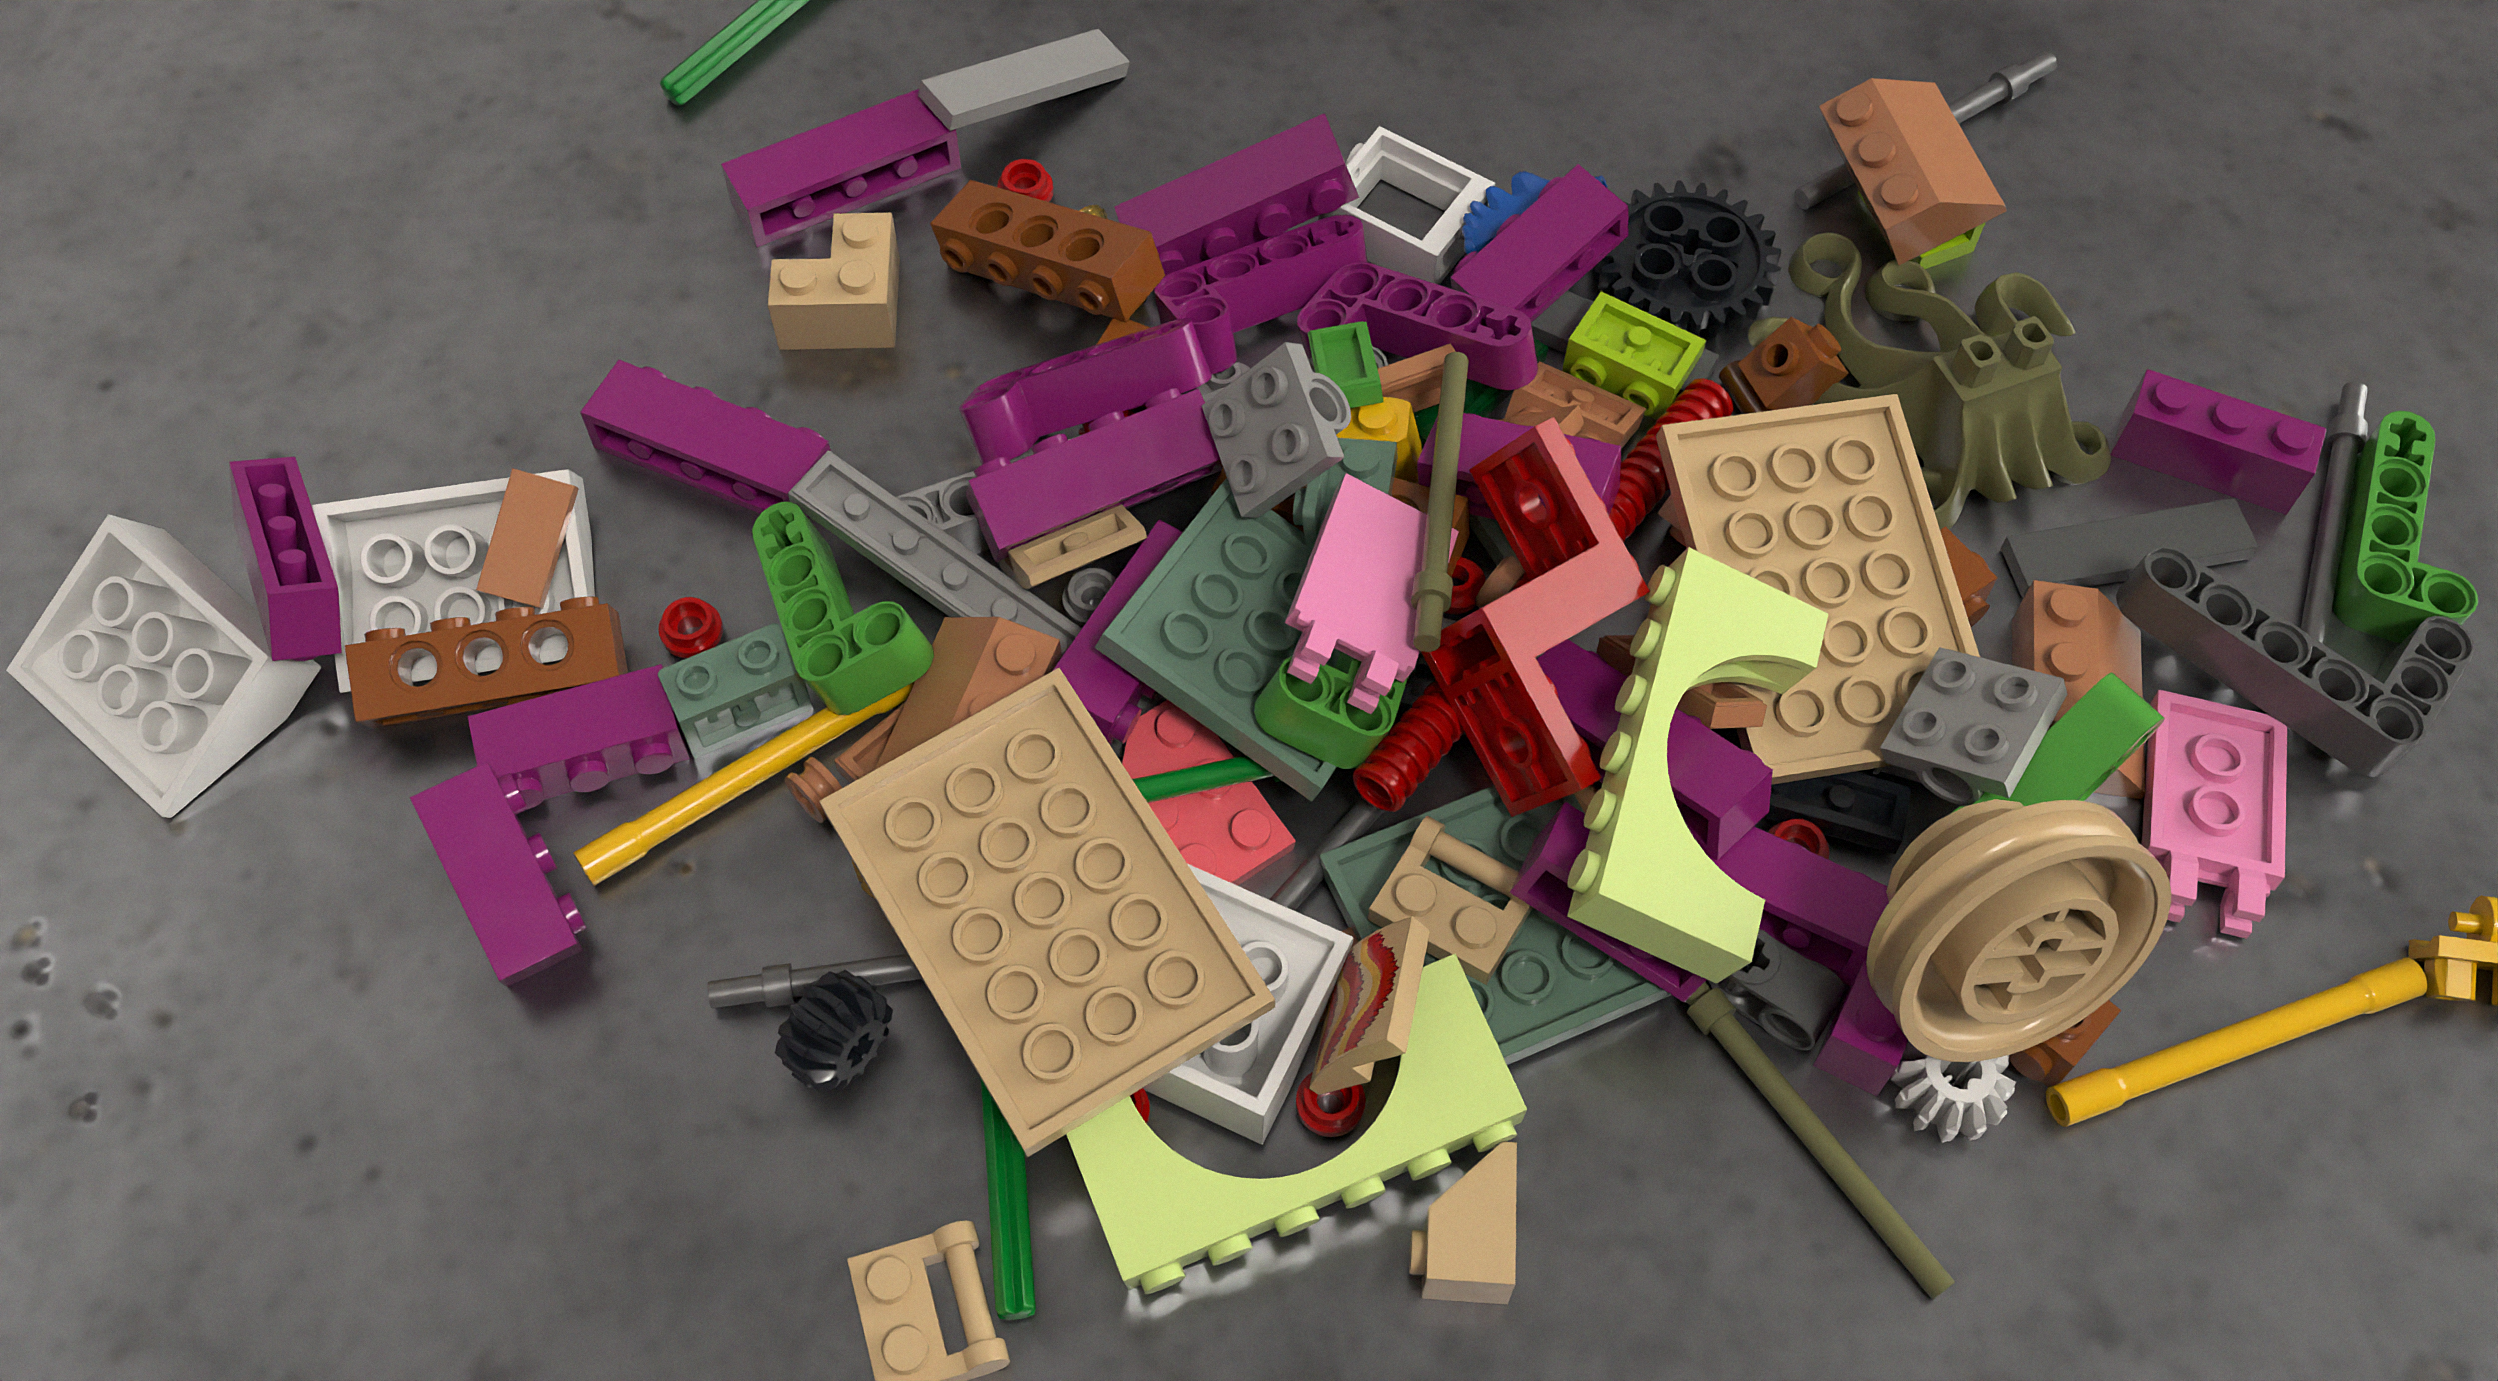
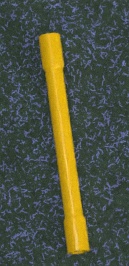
M915 681L866 708L849 715H838L825 707L636 820L622 823L573 852L576 860L592 885L596 886L643 858L651 848L869 718L877 714L886 713L908 699Z
M2404 957L2357 974L2346 983L2113 1068H2100L2048 1087L2046 1089V1102L2056 1122L2063 1127H2067L2119 1108L2125 1101L2360 1014H2373L2422 996L2427 991V979L2416 961Z

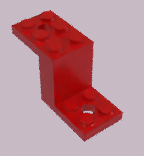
M1554 417L1534 426L1469 469L1530 582L1442 629L1440 647L1432 652L1421 651L1511 817L1579 792L1601 779L1598 770L1591 760V753L1587 743L1574 729L1558 699V692L1554 683L1544 674L1536 656L1650 592L1640 574L1636 560L1626 549L1608 516L1603 500L1593 489L1576 458L1571 442L1564 436ZM1538 494H1539V495L1541 496V498L1543 499L1546 508H1545V507L1543 506V504L1541 503Z

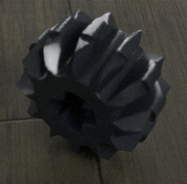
M843 970L837 974L829 971L821 976L816 986L809 985L805 987L803 997L797 1004L790 1005L792 1012L788 1019L779 1026L778 1034L781 1038L778 1040L775 1054L782 1060V1064L792 1071L791 1075L807 1087L813 1086L824 1094L833 1089L839 1091L847 1087L854 1075H863L865 1065L871 1058L878 1056L876 1051L880 1043L888 1037L889 1029L887 1025L891 1021L893 1009L887 1004V998L876 991L877 987L860 975L856 977L847 970Z

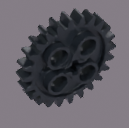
M1677 181L1674 192L1667 193L1659 183H1654L1650 198L1636 189L1633 191L1631 203L1624 202L1628 205V237L1593 267V271L1600 273L1597 284L1598 289L1611 290L1610 296L1681 329H1686V331L1696 336H1699L1700 329L1706 328L1715 339H1720L1724 324L1738 333L1742 330L1745 317L1756 321L1759 318L1762 305L1769 306L1781 272L1778 262L1782 252L1781 249L1772 247L1776 236L1775 231L1761 230L1764 215L1756 214L1746 217L1745 212L1748 201L1742 200L1731 206L1726 203L1728 190L1723 189L1715 197L1707 196L1705 183H1700L1695 193L1687 192L1682 181Z

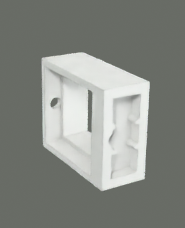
M1379 126L1365 144L1358 143L1352 149L1346 162L1360 198L1342 205L1333 212L1319 215L1318 220L1334 215L1355 216L1363 224L1367 260L1369 262L1440 285L1465 253L1463 246L1464 236L1462 233V227L1465 225L1463 221L1464 214L1472 213L1470 209L1472 201H1479L1489 207L1486 189L1490 186H1495V182ZM1380 179L1445 211L1422 241L1357 209Z

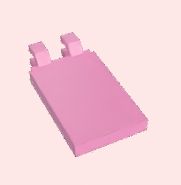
M1347 473L1344 475L1335 489L1285 621L1286 624L1302 631L1287 673L1312 684L1318 674L1320 664L1325 666L1335 648L1362 662L1355 676L1347 703L1369 714H1372L1376 709L1380 694L1386 696L1390 691L1394 678L1401 682L1406 680L1415 668L1420 652L1413 645L1417 610L1411 604L1414 576L1421 571L1427 520L1425 513ZM1454 528L1451 531L1449 560L1459 533Z
M2158 690L2150 706L2159 712L2165 720L2148 739L2142 846L2161 864L2170 881L2171 906L2167 920L2181 922L2185 914L2184 905L2192 906L2196 901L2198 881L2225 887L2220 904V933L2247 939L2252 933L2251 921L2260 923L2265 916L2266 897L2268 898L2270 895V890L2275 891L2285 878L2287 726L2269 714Z

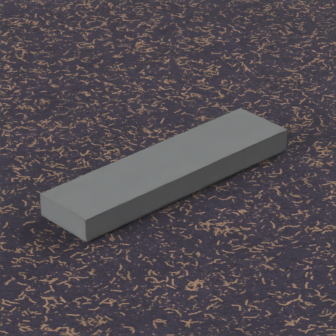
M1095 29L921 80L918 96L951 131L1126 77L1130 61L1099 29Z

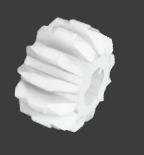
M1908 1041L1901 1057V1062H1899L1898 1067L1889 1080L1891 1083L1902 1088L1895 1098V1108H1914L1917 1111L1918 1115L1913 1122L1914 1131L1925 1129L1930 1122L1937 1125L1942 1143L1952 1141L1958 1131L1969 1141L1978 1139L1986 1131V1124L1990 1126L1998 1125L2007 1114V1106L2004 1101H2007L2014 1093L2016 1083L2001 1074L2009 1065V1055L1975 1062H1951L1925 1055ZM1953 1078L1955 1081L1951 1085L1949 1082Z

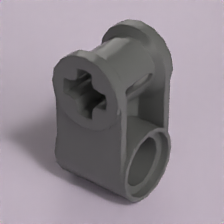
M1759 929L1755 944L1758 949L1753 954L1752 962L1746 965L1749 968L1747 973L1738 970L1717 984L1710 980H1706V983L1711 989L1719 987L1735 1006L1737 1012L1763 1027L1768 1034L1779 1042L1798 1050H1810L1814 1048L1844 997L1846 991L1844 983L1824 965L1803 957L1771 937L1767 932ZM1730 980L1736 983L1733 989L1727 987Z

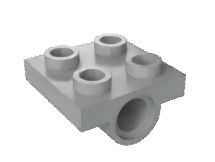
M1283 343L1202 405L1241 517L1259 518L1345 458L1336 434L1345 429L1351 421L1349 403L1342 390L1333 380L1323 374L1312 371L1302 344Z
M1939 647L1880 747L1884 760L1888 764L1916 771L1919 780L1928 790L1952 803L1972 805L1976 800L1980 799L1984 791L2010 798L2068 695L2064 679Z

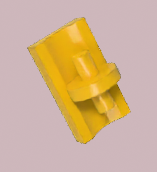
M2481 895L2475 899L2469 913L2453 911L2449 915L2448 927L2450 931L2466 933L2467 939L2438 935L2434 936L2431 941L2409 940L2408 958L2414 961L2425 962L2424 974L2427 979V998L2463 1002L2475 1001L2476 969L2493 971L2492 1005L2498 1007V898Z

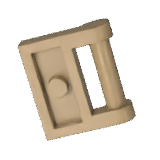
M1426 816L1417 828L1409 847L1370 906L1368 920L1383 928L1413 916L1430 930L1426 949L1427 953L1440 960L1456 953L1464 973L1487 985L1533 907L1510 893L1519 873L1518 871L1445 833L1446 825L1430 816ZM1433 856L1511 899L1505 909L1501 910L1424 868Z
M958 1221L940 1227L932 1234L847 1259L875 1381H967L996 1372L1010 1363L1005 1340L1003 1338H996L974 1250L979 1247L980 1243L974 1222ZM942 1261H947L968 1345L963 1351L950 1355L947 1354L926 1266Z

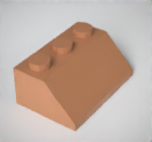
M1871 78L1819 105L1832 141L1898 265L2007 211L2004 202L1935 83Z
M2033 580L2012 618V665L2064 679L2068 695L2048 730L2097 682L2111 672L2143 699L2141 630L2096 588ZM2144 744L2093 793L2142 799L2146 794Z
M945 617L932 644L934 651L932 664L927 672L915 681L875 770L1052 672L1062 658L1060 639L1001 617Z

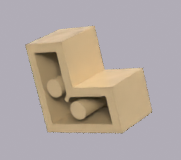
M892 213L834 214L831 258L772 259L768 309L779 350L895 348L900 256Z

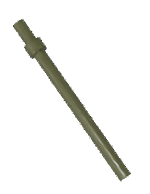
M1451 352L1444 358L1421 571L1414 576L1411 604L1417 610L1413 645L1418 650L1424 652H1432L1440 647L1443 613L1450 608L1453 581L1447 574L1469 363L1467 356L1460 352Z
M1704 982L1686 1000L1690 1006L1687 1014L1705 1035L1713 1033L1932 1300L1945 1292L1955 1283L1952 1277L1733 1016L1736 1011L1735 1006L1720 988L1711 989Z

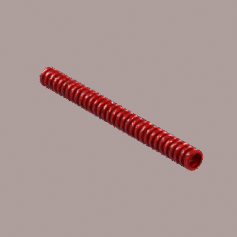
M1705 378L1691 381L1685 390L1677 396L1675 402L1658 418L1656 424L1647 431L1646 436L1641 438L1637 446L1628 453L1626 459L1621 461L1620 488L1609 518L1623 543L1626 538L1631 536L1635 527L1641 524L1645 515L1652 511L1655 503L1663 498L1665 491L1670 489L1656 439L1661 426L1731 416L1733 402L1725 389L1716 382ZM1526 573L1523 579L1514 585L1513 590L1530 582ZM1436 678L1434 682L1425 688L1423 695L1416 698L1412 708L1403 713L1400 722L1391 727L1389 734L1380 741L1377 749L1371 752L1366 758L1365 763L1359 765L1354 770V784L1361 796L1381 810L1388 812L1400 810L1406 798L1412 796L1416 791L1417 785L1428 777L1429 770L1439 764L1441 757L1450 751L1452 744L1458 741L1463 734L1464 729Z

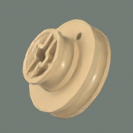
M1998 799L1968 805L1933 823L1908 845L1892 868L1886 891L1889 904L1876 924L1868 947L1867 975L1876 995L1883 1005L1894 1014L1898 1026L1908 1041L1925 1055L1951 1062H1975L2014 1054L2040 1044L2077 1024L2102 1006L2130 980L2148 958L2163 932L2171 906L2170 881L2161 864L2146 848L2138 844L2135 835L2125 822L2104 806L2079 800H2057L2024 806L2020 802Z

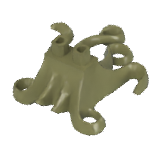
M1822 233L1803 241L1789 259L1788 272L1791 280L1804 292L1818 297H1827L1824 309L1827 330L1841 346V351L1838 355L1843 364L1860 383L1859 388L1846 386L1840 382L1835 383L1814 404L1897 394L1915 452L1924 461V467L1921 468L1929 497L1935 505L1934 512L1940 530L1945 526L1948 529L1954 526L1971 489H1975L1983 496L2001 503L2017 499L2011 480L2023 487L2037 490L2053 486L2049 474L2052 478L2063 483L2084 484L2097 480L2108 471L2112 460L2109 443L2099 427L2089 422L2071 421L2060 377L2062 366L2051 351L2054 344L2051 334L2071 336L2076 332L2056 300L2039 281L2026 274L2014 272L2001 275L1988 284L1977 297L1975 303L1979 329L1950 299L1936 294L1929 272L1921 265L1912 261H1907L1901 265H1898L1896 260L1889 261L1872 274L1866 282L1865 296L1868 303L1879 315L1894 321L1908 322L1921 318L1929 322L1937 334L1940 352L1909 351L1877 345L1863 337L1855 328L1850 311L1851 299L1855 286L1860 280L1862 262L1859 250L1850 239L1837 233ZM1826 259L1835 262L1841 268L1842 274L1836 278L1826 277L1814 271L1810 264L1816 260ZM1903 284L1912 287L1913 289H1904L1894 285ZM2009 308L2023 311L2030 318L2017 321ZM1769 317L1755 321L1748 331L1750 344L1756 348L1788 319ZM2077 441L2081 442L2088 448L2089 454L2085 453L2080 448Z

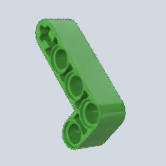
M2401 410L2391 412L2381 420L2366 441L2362 451L2357 455L2332 604L2335 615L2346 626L2400 644L2429 617H2448L2462 626L2476 610L2479 603L2475 588L2466 578L2452 571L2418 562L2436 440L2435 432L2429 422L2415 413Z
M779 502L771 505L759 515L752 529L753 540L796 671L830 711L838 715H849L858 712L913 683L927 672L934 658L933 646L900 604L893 601H882L854 614L831 547L797 504Z
M1340 652L1336 667L1320 664L1315 680L1312 684H1309L1287 673L1292 657L1284 660L1255 701L1254 713L1259 725L1274 738L1339 768L1351 769L1361 765L1394 724L1408 677L1404 682L1394 678L1390 691L1386 696L1380 694L1376 709L1372 714H1369L1347 703L1355 676L1362 663L1361 661Z
M2111 672L2097 682L2046 732L2010 798L1985 792L1973 804L1994 799L2020 802L2024 806L2057 800L2085 801L2153 735L2165 718ZM1960 806L1959 808H1957V809L1954 810L1953 812H1955V811H1957V810L1963 808L1964 806Z

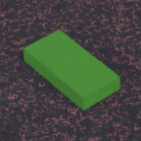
M1360 321L1308 332L1315 373L1323 374L1333 380L1344 393L1350 408L1384 402L1367 322Z

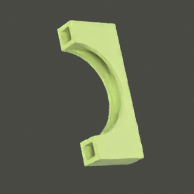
M1688 547L1669 567L1665 565L1659 566L1647 585L1650 592L1644 596V599L1651 604L1647 619L1640 625L1631 643L1630 654L1636 657L1633 672L1623 683L1615 703V710L1621 713L1617 731L1607 741L1600 758V768L1606 770L1602 788L1592 798L1584 818V826L1590 829L1586 848L1577 856L1568 877V887L1573 889L1574 892L1567 917L1717 984L1752 962L1765 899L1751 893L1726 875L1706 855L1685 824L1677 807L1668 774L1667 739L1670 723L1682 695L1692 688L1705 684L1738 682L1767 688L1783 695L1817 668L1828 613Z
M1455 953L1426 965L1422 969L1406 1054L1400 1055L1399 1072L1393 1090L1381 1113L1364 1135L1352 1146L1332 1160L1316 1168L1294 1175L1265 1179L1240 1178L1203 1168L1187 1160L1165 1144L1145 1123L1130 1096L1066 1135L1123 1282L1128 1290L1142 1285L1145 1294H1150L1183 1280L1186 1276L1182 1267L1209 1256L1212 1265H1219L1253 1249L1249 1239L1276 1228L1279 1236L1284 1237L1315 1224L1320 1220L1316 1210L1343 1199L1348 1209L1371 1201L1386 1192L1382 1182L1409 1171L1412 1180L1432 1175L1452 1163L1448 1155L1449 1153L1474 1143L1478 1152H1484L1497 1147L1502 1141L1508 1142L1517 1136L1514 1126L1522 1122L1527 1108Z

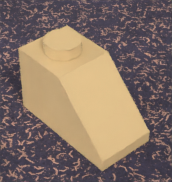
M1502 1141L1429 1206L1423 1230H1411L1409 1274L1422 1275L1421 1299L1508 1305L1515 1287L1517 1142Z

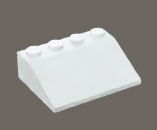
M569 469L535 474L579 488L543 609L476 590L510 477L312 505L339 591L342 653L334 654L340 693L351 692L345 645L365 642L364 634L366 632L384 628H404L406 635L431 632L430 623L440 619L466 617L470 618L471 625L496 621L495 613L508 608L533 607L535 608L536 615L561 611L560 602L567 599L587 596L595 597L592 538L583 478ZM555 634L544 640L539 651L540 660L543 664L558 662L565 657L568 651L566 636ZM499 645L486 646L478 653L475 661L477 673L496 671L500 667L503 653ZM433 655L423 656L413 664L411 669V680L413 683L429 681L434 678L437 671V662Z
M108 514L6 671L159 815L172 818L287 720L321 669V666L313 659L307 661L291 659L272 661L259 612L166 530Z
M1188 864L1274 996L1275 1008L1146 1085L1143 1089L1263 1145L1293 1085L1352 946L1353 937Z

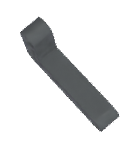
M2170 546L2154 547L2147 552L2119 587L2116 594L2119 609L2131 622L2351 770L2363 776L2376 777L2383 775L2426 736L2472 659L2475 650L2472 637L2458 622L2448 617H2429L2387 656L2375 677H2372L2185 552Z

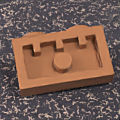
M1539 362L1538 373L1534 380L1526 386L1514 389L1505 418L1579 404L1584 425L1575 436L1620 445L1622 449L1639 429L1646 408Z

